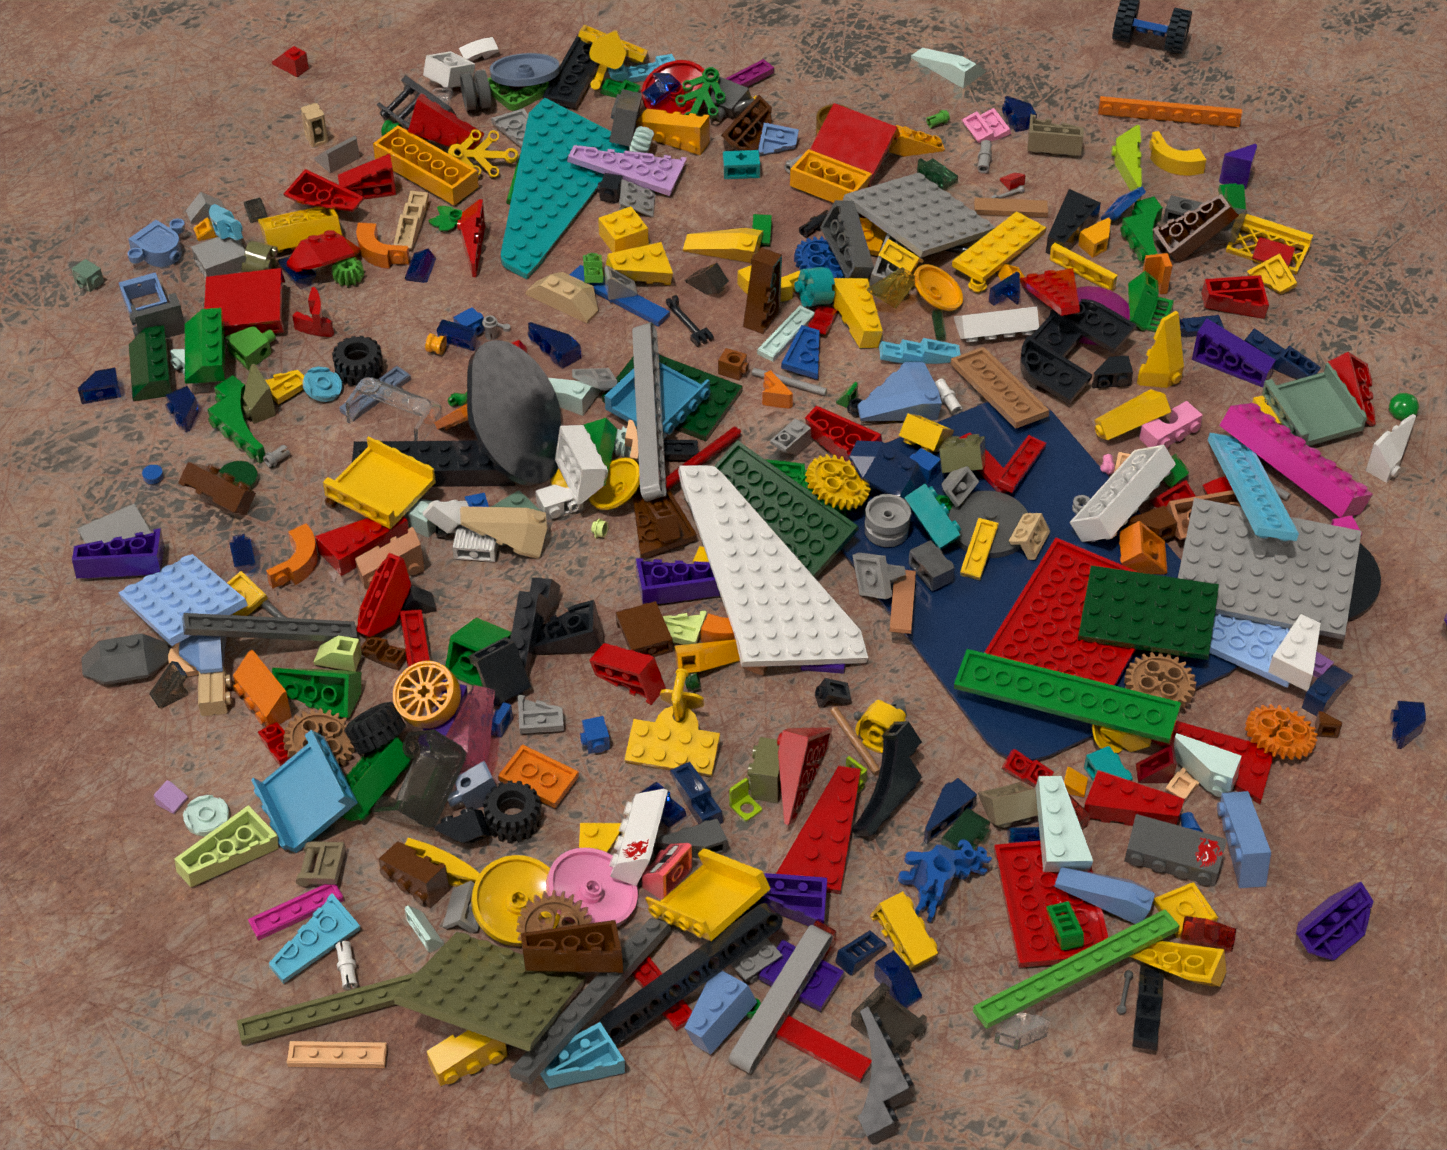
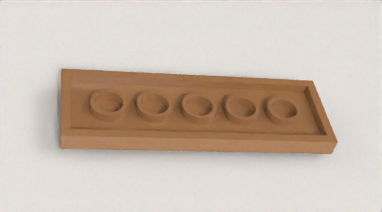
M981 347L951 358V365L1015 428L1049 416V409L986 348Z

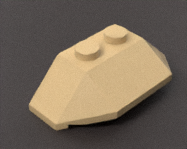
M564 272L548 275L536 281L526 291V295L587 324L598 313L594 287Z

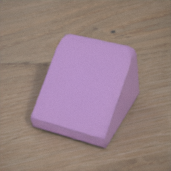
M167 780L154 794L156 805L175 814L188 799V796Z

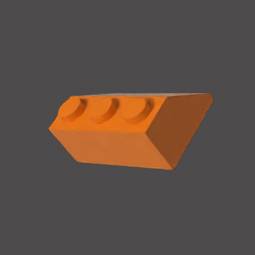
M253 650L249 651L233 674L235 682L233 689L239 697L242 696L244 698L247 708L255 712L256 719L261 725L265 724V726H268L275 722H278L280 725L292 718L286 690Z

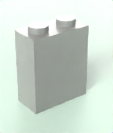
M217 237L191 247L194 261L205 279L207 276L240 272L242 262L245 263L246 256H244L246 249H244L241 239L234 240L230 237L221 239Z

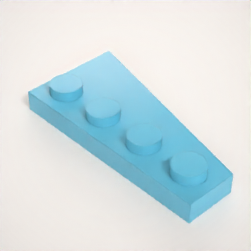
M331 893L324 905L313 913V917L306 925L303 924L297 931L296 936L291 941H288L269 962V967L284 984L334 949L337 943H342V941L360 930V925L334 894Z

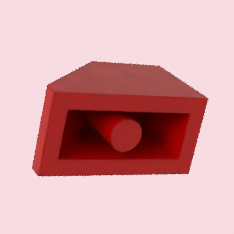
M293 46L273 60L272 65L295 77H299L309 69L307 52Z

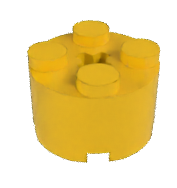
M876 700L857 722L855 727L857 736L860 734L863 739L862 743L874 752L883 753L884 739L882 735L893 722L906 721V714L903 710L896 709L882 700Z

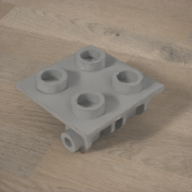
M622 179L619 201L621 206L619 210L631 206L635 211L653 218L655 192Z
M766 938L734 961L731 966L746 982L754 983L758 979L756 974L781 958L782 954Z

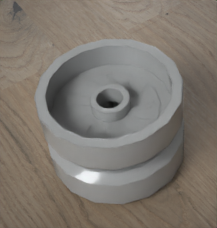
M882 494L868 502L865 509L864 530L869 541L882 547H894L902 544L907 539L910 532L911 509L906 500L896 495Z

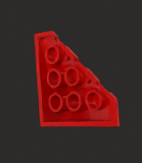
M788 728L779 734L777 746H779L778 759L784 824L790 825L796 821L798 816L796 809L804 803L809 792L807 784L809 785L811 780H814L820 765L817 763L826 754L832 728Z

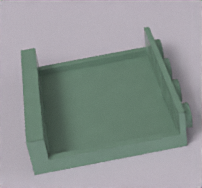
M1326 363L1324 372L1280 385H1276L1272 379L1264 382L1262 395L1279 421L1291 430L1290 433L1306 441L1305 444L1308 446L1363 431L1365 421L1367 420L1365 411L1361 410L1355 397L1349 393L1345 383H1342L1337 372L1333 370L1329 363Z

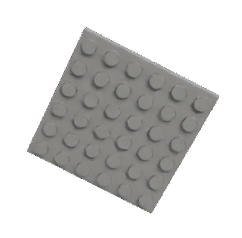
M915 173L845 194L843 201H854L857 212L919 257L982 238L996 228L988 220L983 219L974 210L966 207L963 202L956 200L950 193L939 188L936 183L929 181L921 173Z

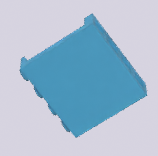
M659 362L664 439L674 431V428L679 423H683L686 417L692 411H695L703 400L709 397L710 380L707 379L701 385ZM632 369L605 395V410L627 422L633 420L635 426H637L634 369Z
M313 730L305 734L308 744L264 781L261 782L255 778L251 779L255 787L254 792L263 804L262 809L269 816L270 826L279 837V845L283 849H289L295 853L299 852L305 847L307 842H311L358 803L325 737Z

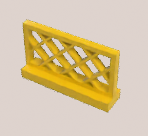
M1246 214L1240 230L1248 232L1249 235L1242 237L1239 233L1235 243H1228L1226 252L1263 263L1252 259L1253 254L1250 252L1256 248L1257 237L1260 236L1303 250V252L1294 253L1292 260L1296 263L1295 268L1289 266L1290 272L1297 275L1307 252L1311 248L1313 235ZM1253 239L1255 244L1247 246L1245 241ZM1241 243L1243 248L1236 249L1232 246L1234 244Z

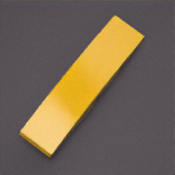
M407 838L405 845L417 850V856L424 858L427 855L431 857V863L437 866L440 863L446 865L449 885L458 887L469 881L475 883L480 873L469 864L433 845Z

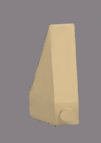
M461 506L460 522L462 526L482 536L487 534L497 539L496 543L500 545L505 543L514 548L513 551L520 555L539 559L547 531L545 512L530 508Z

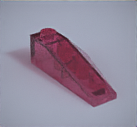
M476 685L472 686L458 715L440 744L436 767L464 773L483 761L487 765L495 690Z

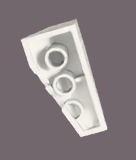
M1410 415L1399 426L1395 425L1392 432L1386 431L1374 443L1366 468L1368 473L1386 483L1392 477L1395 478L1401 470L1399 465L1416 415Z

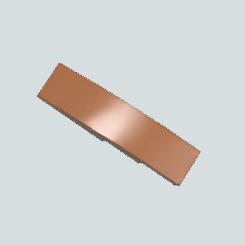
M905 570L906 575L898 577V580L893 585L889 632L911 634L916 571Z

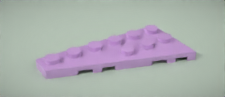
M574 145L567 162L603 174L622 175L623 180L670 196L686 164L687 158L671 159V156L664 155V158L654 157L650 153L631 151L615 153L613 149H608L606 152L598 151L595 147Z

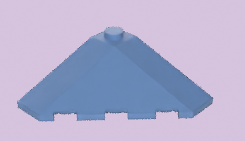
M904 362L898 371L893 372L885 379L881 386H878L869 394L866 400H862L858 404V412L861 421H905L908 413L920 415L929 420H938L942 402L939 390L925 363Z

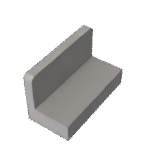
M469 881L453 889L443 923L445 929L459 925L471 934L478 930L479 925L474 917L471 906L474 882Z

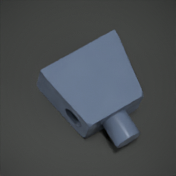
M485 761L455 777L453 781L458 790L445 796L450 807L464 802L466 808L473 807V809L483 807L487 792L491 793V788L496 787Z

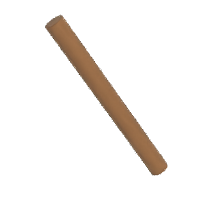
M833 707L830 713L873 775H879L880 768L838 707Z

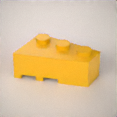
M467 1030L456 1038L454 1035H451L427 1051L429 1065L439 1085L443 1086L445 1084H452L467 1074L477 1073L485 1066L501 1062L507 1057L506 1043Z

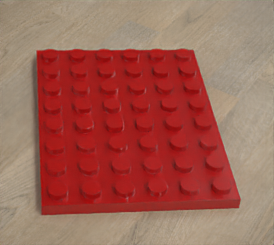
M1055 538L985 650L986 654L1116 686L1137 649L1078 640L1090 568L1092 565L1133 572L1138 571Z

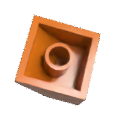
M1140 521L1119 531L1120 561L1123 566L1146 574L1164 575L1167 573L1165 541Z

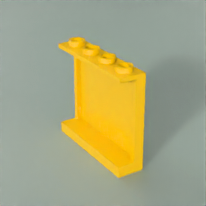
M368 436V447L335 480L327 477L323 481L324 493L326 497L392 529L436 483L434 468Z
M704 848L698 853L702 866L661 901L648 896L645 899L649 906L648 911L655 919L659 918L666 921L669 925L673 924L680 927L683 931L695 934L699 938L703 937L712 941L770 890V886L762 870Z

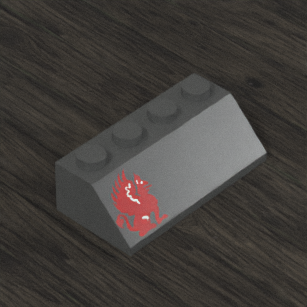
M1136 814L1124 862L1131 863L1134 866L1153 869L1156 872L1171 874L1181 879L1196 881L1202 885L1215 886L1227 839Z

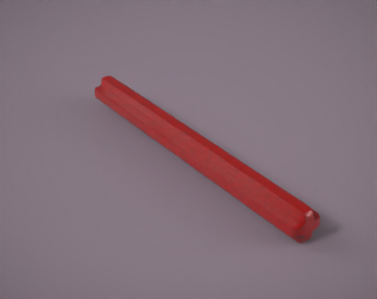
M736 426L732 427L681 466L703 465L739 438L741 430ZM679 467L666 476V491L680 482Z

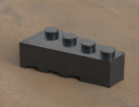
M1068 189L1048 234L1045 253L1050 255L1051 246L1054 243L1071 250L1079 241L1080 232L1094 225L1098 220L1101 202Z

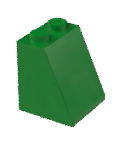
M476 617L450 636L445 666L457 679L482 689L484 686L477 667L471 664L468 656L504 637L510 639L511 631Z

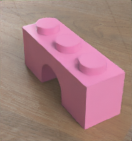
M1185 401L1172 409L1169 420L1170 424L1164 423L1157 418L1142 425L1139 439L1147 447L1165 445L1167 449L1171 444L1181 441L1191 433L1197 432L1201 427L1203 415L1188 401Z

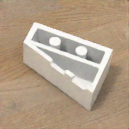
M1300 614L1272 656L1268 673L1308 691L1313 676L1321 623Z

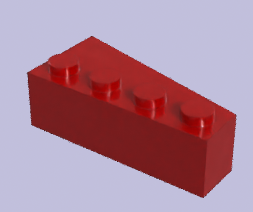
M421 93L416 100L408 132L451 147L454 144L461 145L470 136L472 130L478 129L466 121L460 120L455 114L446 111L440 107L441 105L432 102ZM480 131V140L473 142L466 150H474L483 141L484 133ZM477 133L472 134L473 138L479 137Z
M403 516L392 529H389L366 518L316 535L318 553L342 577L357 568L355 558L377 546L381 548L391 543L390 539L395 536L398 539L407 534L409 529L408 520Z

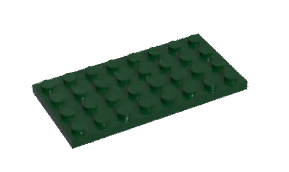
M738 440L714 466L723 473L815 579L859 530L858 525L830 505H825L824 501L818 500L817 496Z

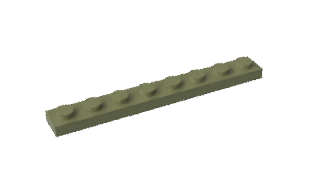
M417 972L236 1020L242 1046L395 1005L396 994Z

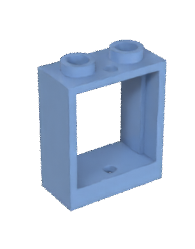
M156 272L118 282L128 314L132 313L130 299L156 292L160 302L136 308L137 311L167 303Z

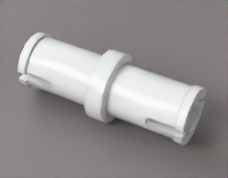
M944 379L937 380L935 384L939 390L942 403L947 405L952 415L959 414L963 408L956 399L955 392L949 388Z
M342 941L343 947H341L340 942L335 945L339 961L337 969L341 972L343 989L351 990L350 984H352L353 989L358 986L354 970L356 962L352 958L351 943L349 941Z

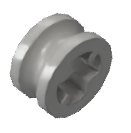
M1085 495L1076 496L1072 505L1074 513L1077 514L1090 498Z

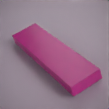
M324 884L248 919V922L259 941L313 916V913L324 905L331 893L334 894L340 903L344 902V899L336 884Z

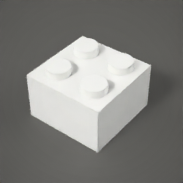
M451 51L427 55L423 76L429 78L431 82L441 84L445 89H452V87L456 86L461 87L460 73L470 72L473 77L475 63Z

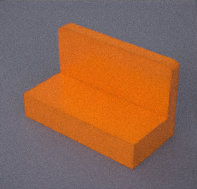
M1168 253L1146 255L1143 272L1146 271L1158 280L1160 294H1167L1173 267Z

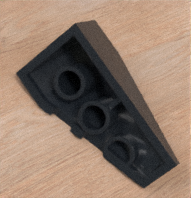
M590 600L575 604L567 608L568 612L557 617L554 615L550 617L551 621L545 623L541 628L533 654L583 653L600 648L603 644V630L595 601Z

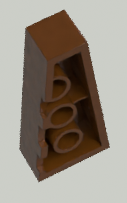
M1220 194L1200 204L1199 208L1193 211L1189 210L1183 216L1177 219L1173 218L1167 221L1166 225L1162 227L1157 226L1153 230L1169 254L1180 263L1236 219L1239 214L1231 203Z
M762 247L756 254H753L743 322L744 328L764 334L780 312L782 254Z
M616 920L521 933L525 971L623 973L622 950Z

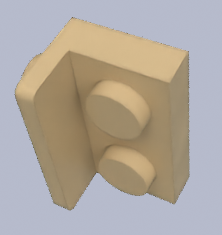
M1042 513L1023 514L1009 539L1011 545L1021 544L1028 560L1036 559L1050 533Z

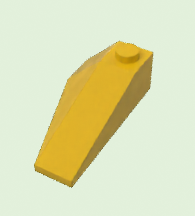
M738 228L687 234L683 252L751 263L753 254L759 251L763 231Z
M1158 941L1129 956L1194 983L1220 987L1227 972L1224 949Z

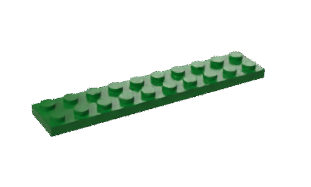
M967 649L954 683V689L1169 744L1181 708V702L970 649Z

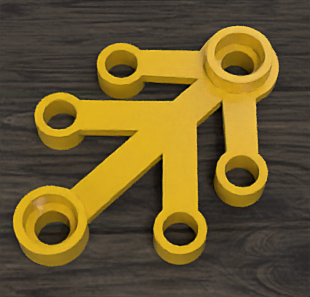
M472 130L470 136L461 145L454 144L448 150V154L478 169L479 176L481 168L473 165L467 157L474 158L488 172L491 178L498 176L499 169L496 166H492L485 158L504 159L507 163L513 164L519 156L514 148H508L506 151L485 150L489 145L498 140L499 133L495 130L490 131L488 137L474 150L466 149L473 142L480 140L481 133L479 130ZM477 133L479 137L473 138L472 134ZM495 134L497 138L492 139L490 135ZM459 150L461 154L457 156L454 154V151ZM513 152L515 157H509L508 153ZM495 169L497 174L492 175L490 170Z

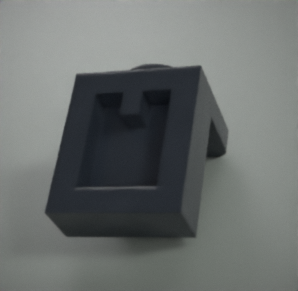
M825 678L815 690L818 707L823 708L828 701L847 705L851 701L848 683Z

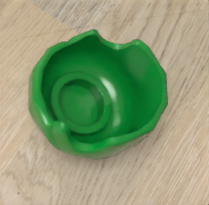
M1407 392L1398 393L1390 400L1388 411L1394 418L1403 421L1412 414L1417 416L1419 402L1412 394Z

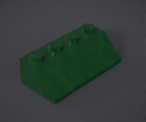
M162 325L144 328L129 343L133 401L173 396L169 347L165 327Z

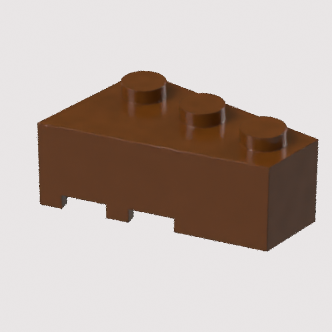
M192 462L187 463L178 482L179 485L194 488L196 490L195 493L206 495L213 499V502L234 513L247 514L256 495L254 491L250 490V485L242 481L236 482L233 475L219 472L220 468L213 464L205 466Z
M397 841L378 858L379 871L384 878L393 880L403 892L407 891L413 895V898L419 904H425L431 909L450 891L446 865L440 863L437 866L431 863V857L426 855L424 858L416 855L418 853L417 850Z

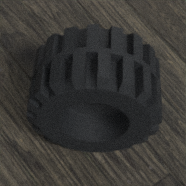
M361 335L359 337L351 336V338H345L343 342L340 341L337 343L338 346L334 347L332 356L335 373L339 375L342 383H348L349 386L369 385L370 382H375L376 378H380L384 365L381 347L376 340H372L370 337L365 338Z
M384 702L355 717L347 724L344 732L356 752L364 754L374 751L396 738L404 730L406 724L397 712L393 702Z
M513 780L508 781L507 784L501 782L498 784L499 787H492L491 793L487 792L486 800L483 802L484 817L493 837L498 836L500 841L506 839L507 843H512L513 840L521 842L522 838L528 839L531 837V833L535 834L537 827H540L542 819L540 798L537 795V791L534 788L531 789V785L527 783L525 785L522 784V781L513 783ZM512 808L522 810L521 812L513 815L503 813L504 811Z

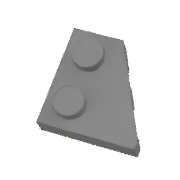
M518 695L520 734L564 731L563 709L561 707L547 705L539 700L535 703L526 700L523 695Z

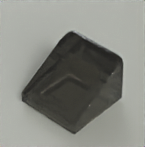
M261 198L244 202L245 213L250 223L268 217Z

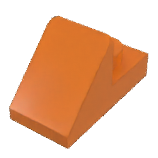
M771 370L764 373L763 387L765 390L762 392V404L779 408H792L793 393Z

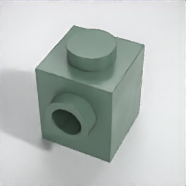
M87 259L71 268L74 281L80 288L91 292L104 283L101 268Z

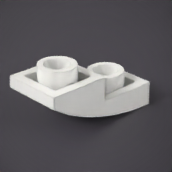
M493 37L476 40L459 48L463 58L471 62L481 56L487 59L499 52Z

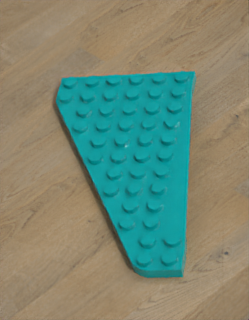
M547 98L541 100L528 114L500 257L501 263L506 269L525 279H528L545 260L547 253L595 193L598 183L603 179V173L567 162L573 146L595 147L598 151L606 152L608 149H613L615 153L630 151V146L609 142L610 130Z

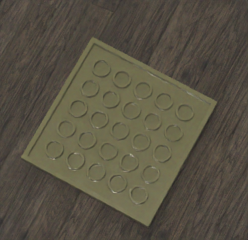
M456 932L396 994L394 1004L530 1052L583 987L586 976L580 975L577 972L525 971L523 954L514 952L510 948H502L491 944L487 940L470 937L466 933Z

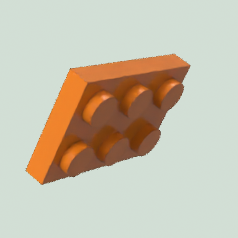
M522 744L498 775V781L504 784L513 780V783L522 781L523 785L527 783L531 785V789L534 788L537 791L541 802L556 808L578 779L579 771Z

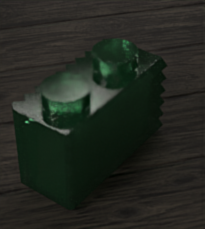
M966 808L958 820L943 835L941 845L951 850H961L962 846L958 847L959 841L967 840L973 850L977 851L978 844L981 841L985 842L990 836V821L971 809Z

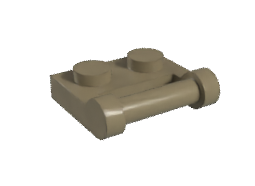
M307 842L304 847L305 856L301 872L297 875L296 884L303 887L309 884H337L346 849L344 842ZM319 853L314 873H310L314 855Z

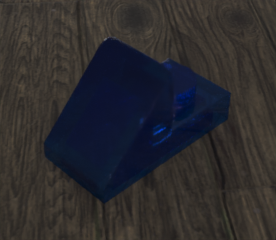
M653 73L655 82L642 93L655 106L678 88L681 83L670 73Z
M1016 271L991 287L988 302L995 306L1009 298L1018 305L1020 273Z

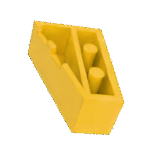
M662 242L613 252L607 255L606 266L608 265L634 282L645 281L647 284L660 282L664 283V285H671L673 272Z
M903 891L879 903L869 917L872 921L878 920L883 927V930H881L882 935L885 938L888 936L891 938L895 945L893 950L908 971L932 960L938 954L936 942L928 936L924 921L916 915L910 897H906Z

